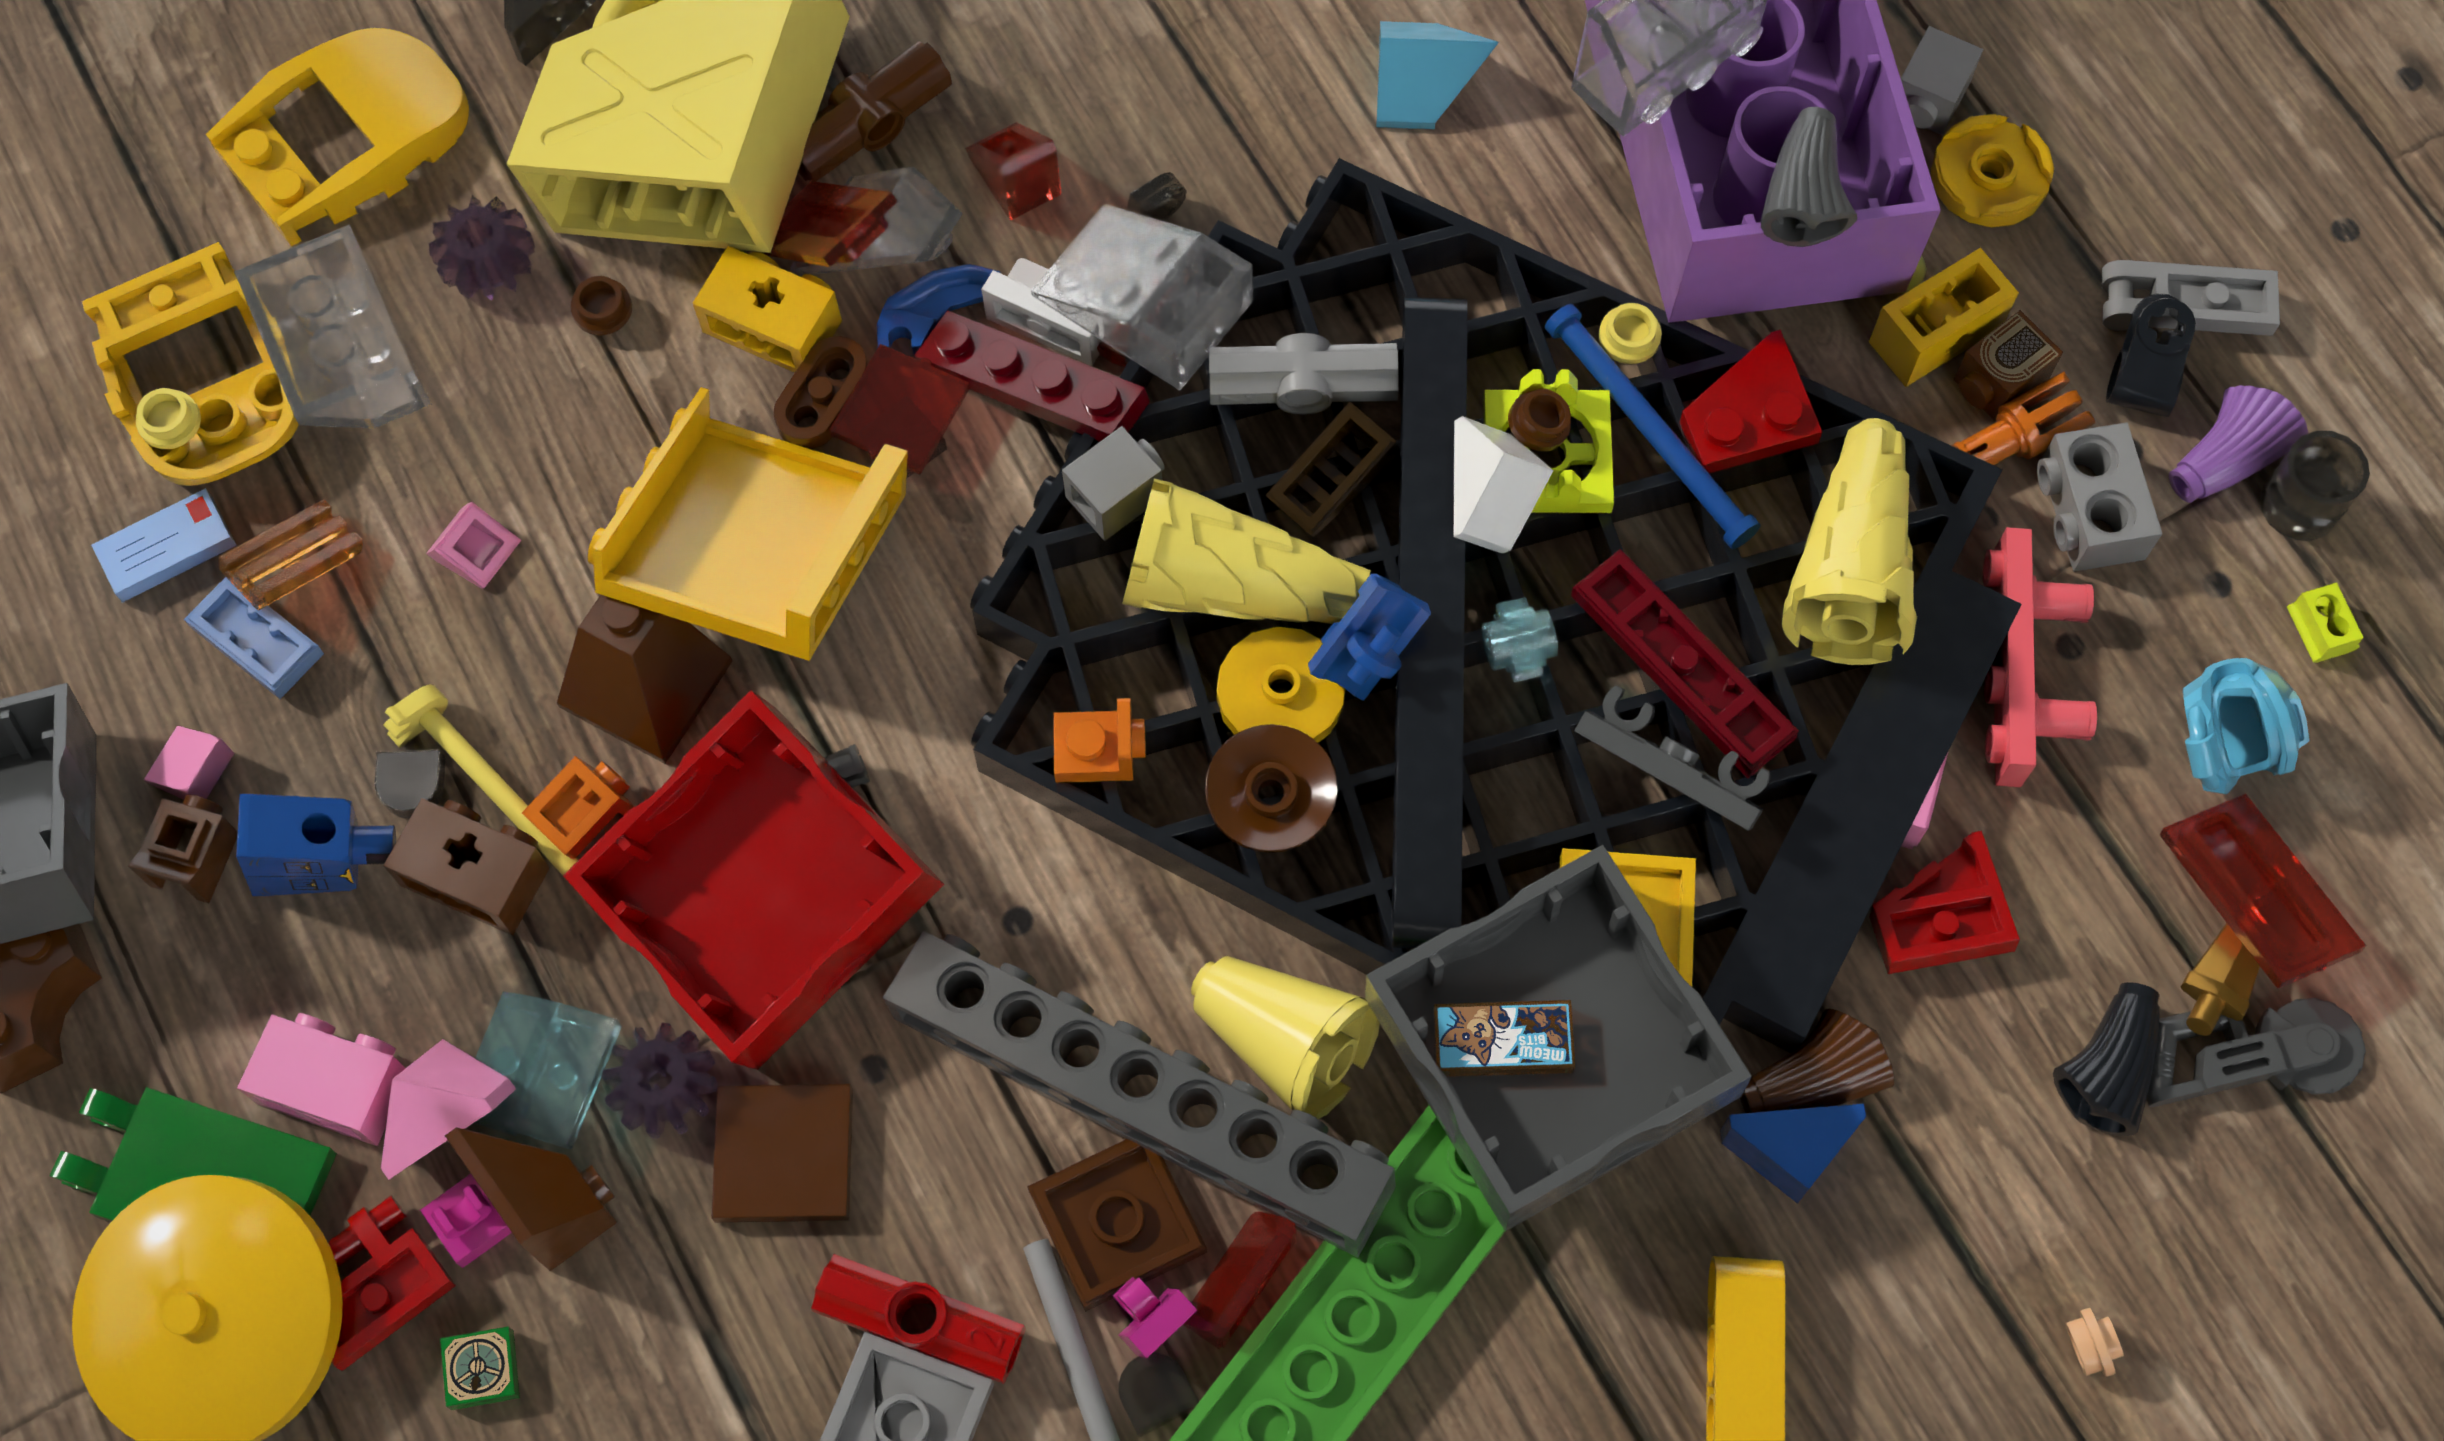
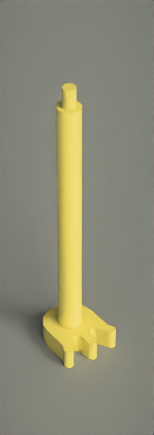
M435 685L422 686L386 709L385 713L390 719L383 725L388 730L387 735L399 748H402L408 741L426 730L518 829L538 841L536 848L562 876L579 860L577 857L573 860L563 854L522 814L528 805L442 715L447 708L448 700Z

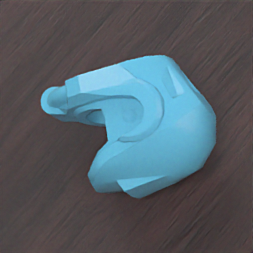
M2247 658L2227 659L2208 666L2200 677L2183 688V700L2190 735L2185 740L2192 775L2194 778L2200 779L2204 791L2227 795L2243 775L2267 770L2275 776L2276 774L2283 775L2295 770L2299 748L2310 741L2307 719L2299 696L2277 671Z

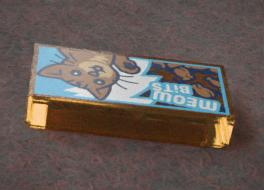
M1571 1000L1433 1005L1435 1063L1447 1077L1574 1073L1576 1066Z

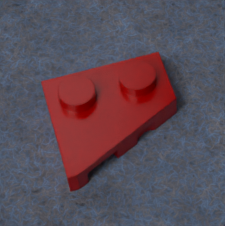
M1781 329L1773 331L1688 405L1682 411L1679 421L1691 453L1708 473L1818 444L1822 435L1821 427Z

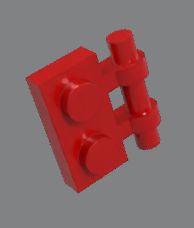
M392 1195L370 1211L366 1207L361 1208L347 1219L350 1226L328 1241L337 1267H340L364 1248L372 1256L371 1259L341 1280L343 1299L342 1323L337 1348L332 1360L334 1367L341 1371L345 1370L456 1286L416 1230L411 1228L394 1242H390L386 1232L407 1217L402 1207Z

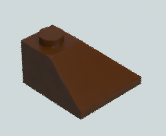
M600 595L578 627L557 704L559 708L666 764L733 661L731 656L688 622Z
M457 1127L445 1135L520 1245L549 1271H552L617 1223L605 1205L614 1199L615 1196L593 1165H590L581 1172L567 1155Z

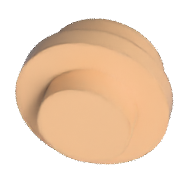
M2090 1307L2080 1310L2081 1318L2066 1322L2065 1324L2084 1374L2088 1376L2102 1371L2105 1377L2116 1374L2112 1360L2123 1357L2124 1354L2110 1318L2107 1316L2096 1320Z

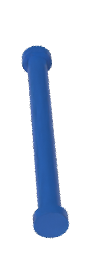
M1568 304L1556 311L1546 322V331L1553 339L1561 337L1605 390H1610V397L1725 531L1723 536L1725 543L1733 550L1750 540L1761 527L1757 519L1752 514L1745 516L1582 325L1580 322L1582 314L1575 305Z

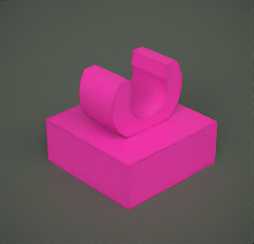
M469 1174L420 1209L451 1257L461 1268L467 1266L512 1233L472 1174Z
M1132 1277L1112 1295L1119 1305L1134 1319L1118 1336L1135 1355L1148 1358L1197 1311L1179 1289L1167 1288L1157 1298L1140 1278L1135 1279Z

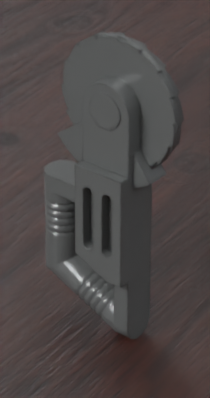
M2317 998L2296 999L2280 1007L2277 1012L2269 1007L2261 1015L2256 1026L2255 1035L2248 1036L2242 1020L2236 1021L2221 1015L2212 1033L2222 1031L2226 1042L2203 1048L2195 1056L2193 1080L2173 1085L2177 1041L2200 1035L2191 1031L2186 1025V1020L2191 1011L2160 1018L2158 1046L2147 1101L2149 1107H2157L2268 1079L2280 1091L2289 1084L2293 1089L2312 1095L2333 1094L2349 1086L2363 1068L2366 1049L2362 1031L2350 1014L2339 1008L2335 1003Z

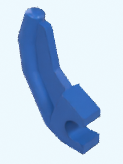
M966 264L933 270L890 296L885 302L877 322V344L880 361L892 360L891 345L899 338L911 340L913 355H915L947 310L953 311L983 302L981 289L993 269Z

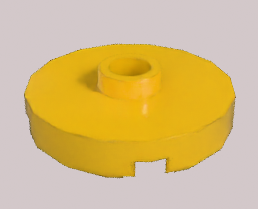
M1987 114L1970 116L1951 126L1936 148L1930 172L1935 192L1949 211L1969 223L1991 228L2015 225L2036 212L2049 192L2054 173V164L2049 147L2035 130L2024 123L2020 128L2013 123L2007 122L2008 117ZM1982 172L1993 173L1998 179L1989 178Z
M1276 626L1253 632L1231 648L1219 669L1217 701L1223 722L1234 735L1254 726L1274 724L1302 731L1318 743L1332 732L1343 710L1345 688L1335 682L1319 679L1310 674L1308 663L1322 646L1321 639L1302 629ZM1285 679L1293 685V688L1286 693H1277L1270 688V684L1275 680Z

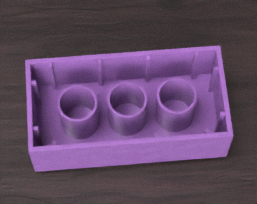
M1585 0L1668 323L1906 292L1941 209L1877 0ZM1821 107L1829 110L1836 118L1837 158L1840 181L1858 218L1849 229L1830 240L1806 247L1787 246L1773 241L1763 233L1761 229L1763 209L1777 159L1793 123L1803 109Z

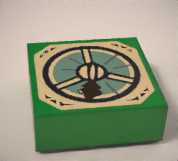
M507 1326L440 1338L447 1408L456 1410L520 1398L513 1329Z

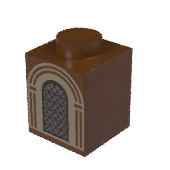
M2019 310L1966 351L1954 381L1959 385L1964 398L1972 406L1983 409L1996 422L1999 406L2050 379L2063 351Z

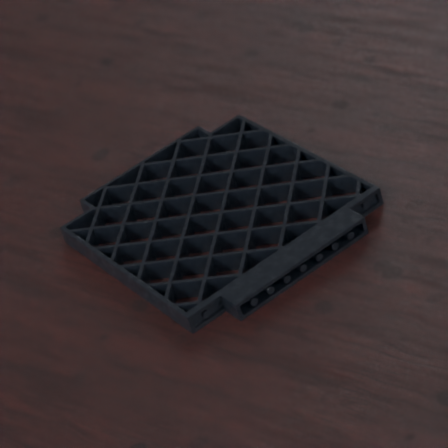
M1339 158L1328 177L1323 175L1317 177L1306 199L1305 207L1308 208L1299 223L1291 221L1287 225L1277 248L1219 220L1206 239L1202 237L1197 238L1185 261L1186 272L1177 286L1170 283L1161 294L1155 310L1157 318L1147 333L1142 330L1139 331L1132 340L1125 358L1127 365L1119 378L1143 386L1146 389L1180 333L1186 334L1204 390L1148 404L1129 431V434L1136 442L1144 439L1148 443L1216 426L1234 484L1198 494L1212 499L1228 509L1268 523L1265 513L1280 509L1266 497V494L1288 470L1254 478L1235 421L1280 408H1278L1276 403L1210 405L1209 347H1211L1206 330L1288 309L1296 334L1312 333L1319 335L1309 303L1385 283L1389 285L1403 325L1405 297L1418 298L1412 276L1467 263L1495 277L1506 307V311L1468 320V359L1520 346L1529 372L1533 369H1541L1544 375V384H1553L1558 372L1546 339L1552 336L1546 331L1545 324L1556 311L1565 305L1574 304L1582 314L1580 322L1585 328L1596 325L1600 326L1605 315L1612 309L1626 303H1637L1651 310L1660 323L1662 336L1656 353L1650 359L1637 364L1641 376L1630 378L1629 380L1689 450V445L1679 422L1684 410L1682 402L1698 398L1742 359L1749 350L1690 322L1668 323L1664 310ZM1341 205L1347 206L1365 216L1375 246L1305 264ZM1395 230L1410 237L1398 240ZM1223 265L1250 277L1246 280L1208 289ZM1529 293L1544 301L1532 303ZM1403 338L1384 342L1397 343L1398 378L1402 377ZM1665 357L1681 365L1669 368ZM1800 374L1799 376L1822 430L1819 443L1709 474L1724 492L1791 475L1809 523L1812 526L1815 513L1828 487L1821 467L1839 461L1847 431L1863 420L1870 418H1879L1892 423L1896 431H1900L1905 439V471L1909 474V492L1917 509L1908 513V537L1911 546L1929 541L1936 544L1913 588V605L1917 621L1913 643L1904 654L1903 648L1897 644L1893 646L1891 661L1871 665H1848L1811 656L1812 648L1779 656L1754 589L1793 579L1798 563L1803 555L1806 541L1742 558L1738 548L1732 550L1723 540L1725 531L1674 471L1613 486L1614 506L1612 513H1531L1511 549L1514 550L1587 530L1598 562L1601 565L1619 549L1623 551L1613 524L1614 522L1690 503L1713 566L1653 583L1679 609L1726 598L1750 661V665L1739 667L1738 669L1799 730L1796 739L1783 749L1789 766L1771 770L1767 787L1760 794L1748 797L1747 799L1759 806L1798 794L1806 797L1756 895L1748 890L1721 817L1722 815L1684 793L1678 797L1602 817L1577 745L1591 742V740L1574 730L1585 711L1594 712L1605 718L1603 705L1566 715L1542 647L1603 631V629L1578 603L1531 615L1509 552L1502 554L1465 541V563L1481 558L1485 559L1506 622L1464 633V668L1518 654L1541 722L1463 743L1462 830L1470 855L1462 857L1461 889L1481 884L1490 913H1493L1511 900L1503 877L1559 862L1562 848L1594 850L1604 845L1607 852H1614L1613 846L1694 824L1721 896V900L1694 907V937L1728 927L1738 930L1703 997V1001L1719 1026L1722 1020L1725 1019L1789 1053L1801 1046L2022 605L1952 571L2002 469ZM1600 386V387L1593 388V389H1589V390H1605V389H1604L1602 386ZM1610 397L1611 421L1627 417ZM1332 402L1330 407L1322 411L1327 426L1344 409L1342 402ZM1571 416V428L1567 439L1570 443H1584L1579 430L1585 427L1579 420ZM1483 418L1474 420L1484 424ZM1509 427L1506 430V433H1509L1512 436H1514ZM1074 432L1065 450L1064 458L1067 461L1056 478L1050 475L1043 481L1034 499L1033 507L1036 510L1025 527L1017 525L1010 533L1002 551L1004 561L993 577L986 575L980 581L971 599L970 608L973 609L972 613L977 635L1027 660V662L1019 660L1014 665L1005 682L1004 693L1007 695L995 714L990 711L981 718L973 733L971 745L974 746L973 751L978 772L1366 975L1407 953L1406 948H1391L1392 876L1383 879L1360 805L1394 796V763L1349 774L1335 727L1318 744L1329 756L1335 770L1337 797L1333 813L1340 811L1363 884L1298 903L1265 885L1254 850L1247 849L1233 841L1242 873L1198 851L1232 841L1219 829L1210 813L1154 828L1123 811L1115 781H1098L1104 801L1067 782L1056 783L1054 777V745L1019 755H1013L1006 751L1054 673L1066 671L1078 712H1094L1081 666L1172 642L1191 708L1145 720L1146 755L1202 740L1210 765L1214 755L1222 746L1219 735L1232 732L1223 722L1218 701L1210 703L1208 701L1189 637L1251 620L1198 612L1152 610L1074 632L1070 631L1053 570L1136 548L1145 512H1143L1106 541L1101 538L1089 523L1058 530L1073 506L1065 496L1062 469L1099 443V441L1086 433L1082 435ZM1351 435L1344 442L1362 458L1371 451L1369 448L1358 450L1354 435ZM1401 440L1396 441L1400 448L1399 454L1352 500L1369 552L1342 559L1371 570L1370 574H1378L1397 585L1399 544L1390 545L1371 485L1400 478ZM1559 446L1557 449L1560 458L1563 462L1565 459V454L1563 449ZM1338 454L1337 457L1327 459L1346 477L1354 470V467ZM1570 465L1567 470H1573L1582 481L1592 469V465ZM1317 468L1309 475L1313 481L1330 495L1338 487ZM1300 485L1290 493L1300 503L1316 500ZM1945 490L1960 496L1957 504L1950 502ZM1031 571L1038 574L1055 637H1049L1005 614ZM1278 620L1280 627L1302 629L1301 622ZM1636 664L1646 693L1619 700L1617 705L1619 715L1625 720H1633L1639 715L1644 704L1649 703L1655 706L1654 717L1649 725L1658 723L1663 740L1667 736L1698 753L1685 719L1686 714ZM1863 666L1872 668L1825 760L1819 758L1791 686ZM1396 674L1391 679L1381 678L1369 694L1396 687ZM1287 681L1270 686V688L1277 693H1286L1293 688V685ZM1345 689L1344 701L1357 698ZM1553 753L1577 825L1493 848L1469 775ZM1699 757L1695 766L1704 771ZM1757 775L1735 780V782L1742 786H1748L1755 781ZM1281 793L1260 800L1266 804L1273 805L1280 802L1284 795ZM1373 914L1383 947L1338 923Z

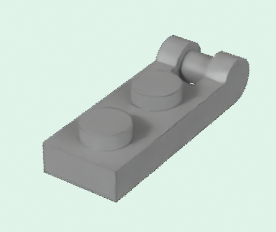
M2116 260L2102 267V288L2109 295V300L2103 304V325L2110 330H2128L2136 305L2144 299L2134 298L2133 290L2136 289L2149 290L2150 295L2156 293L2169 294L2185 303L2193 312L2196 321L2195 330L2273 336L2280 325L2278 271L2133 260ZM2166 308L2162 317L2151 316L2148 326L2175 329L2178 321L2169 315V308Z

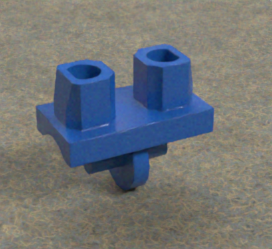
M1370 574L1358 590L1359 597L1341 621L1333 623L1321 639L1322 646L1308 663L1311 675L1319 679L1335 682L1363 701L1381 678L1391 679L1401 668V660L1398 656L1431 615L1428 603L1403 591L1399 585L1378 574Z

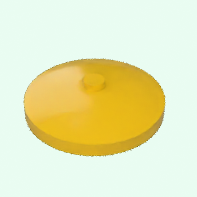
M220 1175L192 1176L165 1183L133 1201L114 1218L96 1241L82 1269L76 1288L72 1315L73 1346L82 1380L100 1411L112 1424L135 1441H262L282 1429L298 1415L319 1389L329 1370L337 1348L342 1323L343 1299L338 1267L324 1234L311 1216L289 1196L273 1187L245 1178Z

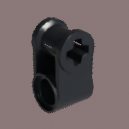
M2156 293L2145 297L2136 305L2122 349L2115 360L2106 392L2107 403L2164 417L2170 416L2179 395L2184 365L2195 334L2196 321L2193 312L2185 303L2169 294ZM2166 308H2169V315L2178 321L2174 331L2164 330L2160 339H2157V332L2148 326V322L2151 316L2162 317Z

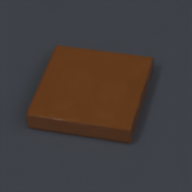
M851 1084L717 1086L711 1218L715 1223L849 1221L853 1088Z
M1125 1139L1027 1186L1085 1312L1113 1299L1112 1295L1132 1277L1135 1279L1140 1278L1146 1283L1207 1253V1247L1163 1157L1131 1140Z

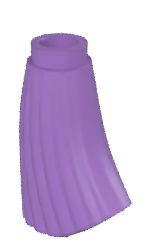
M2239 385L2229 387L2224 391L2216 423L2208 434L2177 464V467L2169 472L2170 484L2175 493L2188 503L2193 502L2197 498L2202 499L2227 489L2262 470L2305 442L2308 438L2306 421L2292 402L2280 393L2254 386Z

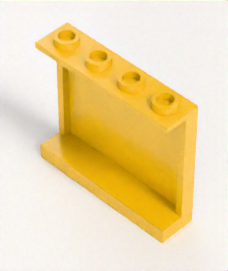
M700 387L686 409L681 407L677 410L671 423L669 435L661 447L655 446L650 450L644 464L643 474L634 487L628 486L623 490L617 504L616 514L606 529L600 527L594 533L588 549V562L594 565L595 593L810 661L906 496L908 451L884 444L871 467L857 464L710 418L709 389Z

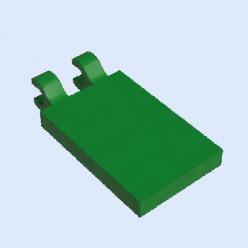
M148 1087L145 1088L138 1106L111 1094L90 1088L79 1114L91 1118L90 1121L92 1123L125 1133L112 1163L107 1168L80 1156L61 1151L49 1176L61 1180V1184L96 1195L89 1213L108 1222H112L122 1210L148 1191L165 1183L199 1175L239 1177L261 1182L289 1196L311 1216L337 1153L330 1147Z

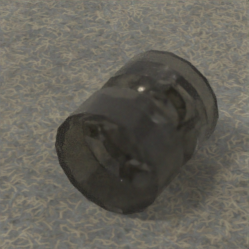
M2314 431L2301 436L2291 446L2281 460L2280 465L2264 484L2260 501L2261 510L2267 522L2281 535L2294 540L2313 541L2326 536L2339 523L2348 511V508L2365 490L2370 476L2368 459L2359 445L2349 437L2337 432Z

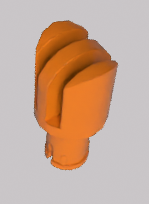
M2064 371L1999 406L1996 416L1997 422L1951 446L1974 455L1992 465L2013 454L2028 460L2046 451L2055 434L2086 429L2095 424V419L2090 411H2085L2040 436L2039 431L2059 421L2083 402L2077 390H2072L2030 413L2026 411L2053 396L2070 382Z

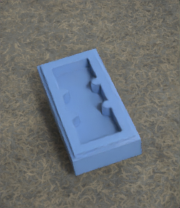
M229 574L184 619L195 632L279 699L324 654L315 642Z

